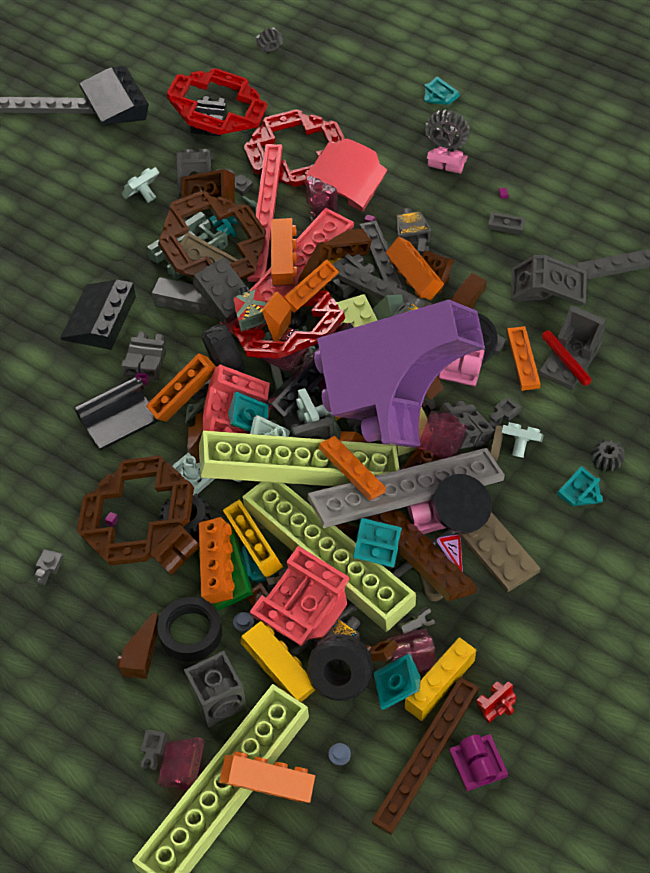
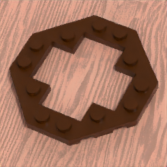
M204 191L171 203L158 246L175 272L194 278L196 273L212 264L208 256L192 262L176 238L189 232V228L183 218L210 208L218 221L234 216L249 238L238 243L236 246L243 259L231 263L230 266L241 280L255 274L266 230L248 205L231 203L232 200L220 196L218 198L212 197Z
M160 455L122 461L118 465L119 469L112 475L108 474L98 483L99 487L94 492H88L83 497L77 532L110 566L148 561L153 557L150 553L179 524L185 527L190 522L194 486ZM156 476L155 489L157 492L172 490L168 520L149 522L147 540L114 543L116 530L113 527L99 528L104 499L122 497L125 480Z

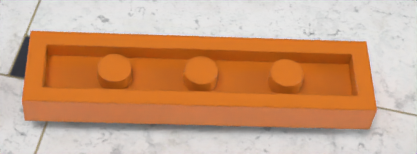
M326 259L285 295L284 299L292 306V311L295 313L329 283L339 271Z
M526 327L507 328V336L521 391L540 389L541 384Z
M336 436L319 444L318 449L369 501L385 493L386 487Z

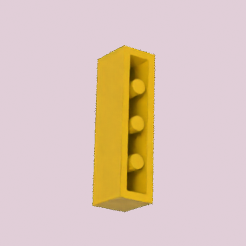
M240 499L225 508L223 512L264 576L268 578L282 569V564Z
M260 621L241 636V645L281 690L302 702L315 689L311 685L306 671L302 668L301 661L296 656L292 657L288 652L286 644L282 640L278 641L274 636L275 633L269 625L265 626Z
M459 637L422 678L419 691L405 698V709L420 721H423L474 663L476 649Z

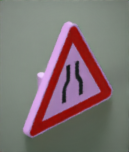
M460 535L437 538V543L445 553V556L463 572Z

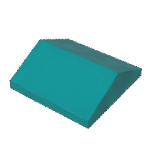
M235 392L228 411L230 424L251 432L254 417L258 415L268 420L269 405Z
M409 653L374 672L381 709L384 710L419 691L421 677Z

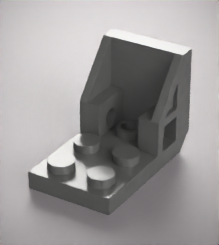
M534 255L512 268L510 300L515 302L545 300L554 295L575 304L583 305L586 303L587 271L546 255Z
M572 305L559 333L558 340L586 371L602 344L606 320ZM554 351L539 371V376L571 391L578 383V379Z
M315 396L310 397L314 407H317L318 403ZM297 404L285 417H282L286 429L290 430L289 437L327 440L334 436L331 417L323 416L318 421L305 424L304 421L299 420Z

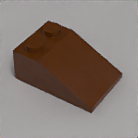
M221 169L181 177V198L204 191L209 193V196L216 198L220 196L232 200L231 203H235V174Z

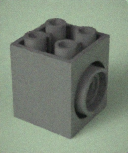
M224 651L184 670L190 693L208 727L247 709L243 685Z

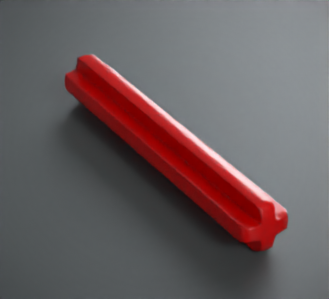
M550 330L544 332L542 339L583 386L589 385L592 378Z

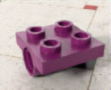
M491 734L483 737L472 735L462 740L460 745L449 748V753L466 792L508 777V772Z

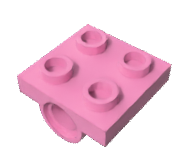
M438 146V148L428 152L429 167L441 170L445 167L446 171L461 174L464 163L467 161V155H463L462 151L454 150L450 152L447 151L448 148Z
M479 350L456 359L440 372L439 379L476 387L485 350Z
M433 499L406 506L412 524L416 525L423 534L445 528L438 521L434 513Z

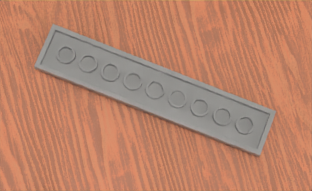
M484 448L375 476L386 487L385 493L371 501L352 482L308 493L307 499L322 527L327 528L432 500L439 483L451 475L466 474L476 478L484 486L503 481L505 475L488 449Z

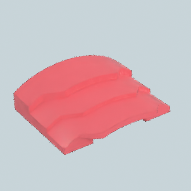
M344 139L337 143L328 142L322 154H320L315 164L311 166L305 176L304 184L318 191L321 187H324L348 199V205L363 212L384 178L387 169L379 163L375 151L353 140Z
M223 365L216 367L206 395L203 412V431L250 434V432L230 424L228 411L235 392H239L266 404L270 383ZM269 407V410H268V420H269V414H270V410H271L270 407Z
M298 546L286 562L288 569L267 598L263 595L250 610V614L258 621H262L264 625H269L283 636L303 646L308 640L324 638L347 606L345 587L350 577Z

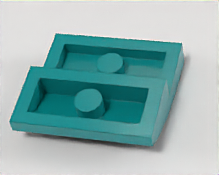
M361 518L353 558L394 568L402 528Z

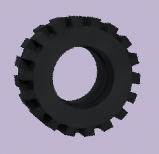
M195 493L191 508V516L195 518L183 528L195 540H198L199 523L211 520L208 503H206L203 497L200 498ZM167 499L165 505L161 506L160 521L168 520L171 499Z

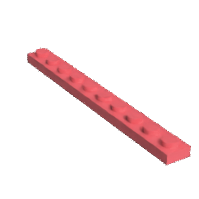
M265 145L256 217L266 230V236L255 274L247 277L248 282H258L267 272L271 243V219H274L283 151L282 145Z

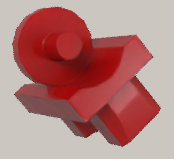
M496 682L490 689L492 693L490 698L481 695L476 700L477 706L483 712L484 719L490 723L497 715L501 716L505 713L511 716L514 713L512 705L516 703V695L512 689L513 684L507 682L505 685Z

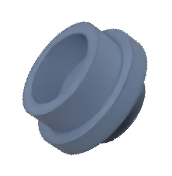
M247 612L237 614L233 619L234 628L242 633L249 631L254 626V619L251 614Z
M337 743L330 748L329 759L333 764L344 765L350 760L351 752L347 745Z

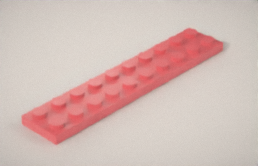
M325 208L296 239L297 249H294V252H297V263H294V266H297V277H294V284L273 286L270 268L249 291L259 290L266 301L271 298L274 292H278L284 298L285 295L298 285L299 276L318 242L325 243L341 233L351 230L354 227V222ZM237 318L226 324V327L232 334H234L232 327L237 323ZM267 323L258 325L255 329H262Z

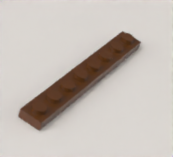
M461 677L459 678L373 818L372 824L392 836L478 693V686Z

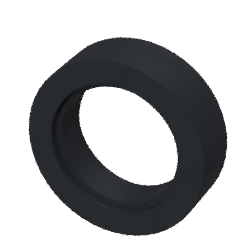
M184 597L173 601L162 611L158 620L157 629L162 647L171 657L180 661H197L207 657L217 648L222 637L221 621L216 608L210 602L199 597ZM188 613L204 616L210 623V629L206 637L200 642L192 645H183L173 640L170 636L171 626L180 616Z

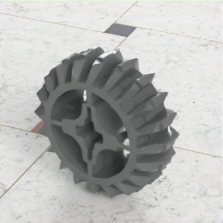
M446 109L443 112L438 110L437 113H433L428 118L425 126L428 141H431L432 145L436 144L437 148L438 146L446 147L449 151L452 148L454 150H457L458 147L462 148L470 135L468 120H464V115L459 116L458 112L455 114L452 110L450 112H447Z

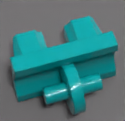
M214 215L209 218L215 227L224 223L217 228L218 232L221 230L227 235L231 233L233 237L237 235V232L231 225L232 223H238L234 216L220 221Z

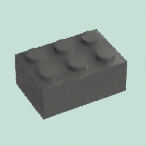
M223 257L196 273L193 285L222 324L226 325L237 318L234 297L239 295L238 290L241 287L246 286Z

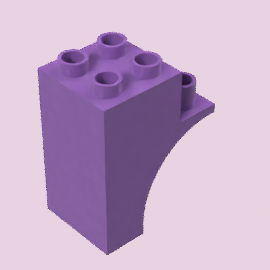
M446 300L317 338L319 350L315 352L314 360L318 371L325 376L327 387L322 390L323 405L328 412L332 413V416L362 420L361 430L367 442L381 440L383 444L412 448L421 446L419 416L424 397L430 385L439 373L456 359L485 349L478 312L452 300Z

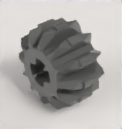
M275 27L264 29L256 37L257 46L263 53L275 52V49H279V46L283 44L282 35Z
M605 439L602 442L597 441L591 451L592 463H596V468L602 467L603 472L606 469H609L611 472L614 468L619 469L625 459L624 448L620 447V442L613 443V439L609 442Z

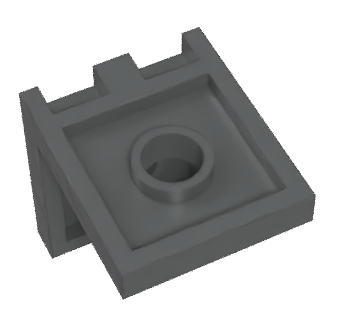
M182 149V153H177L178 193H181V177L190 176L193 171H196L198 174L211 171V160H215V153L210 152L208 149H198V152H194L192 149Z

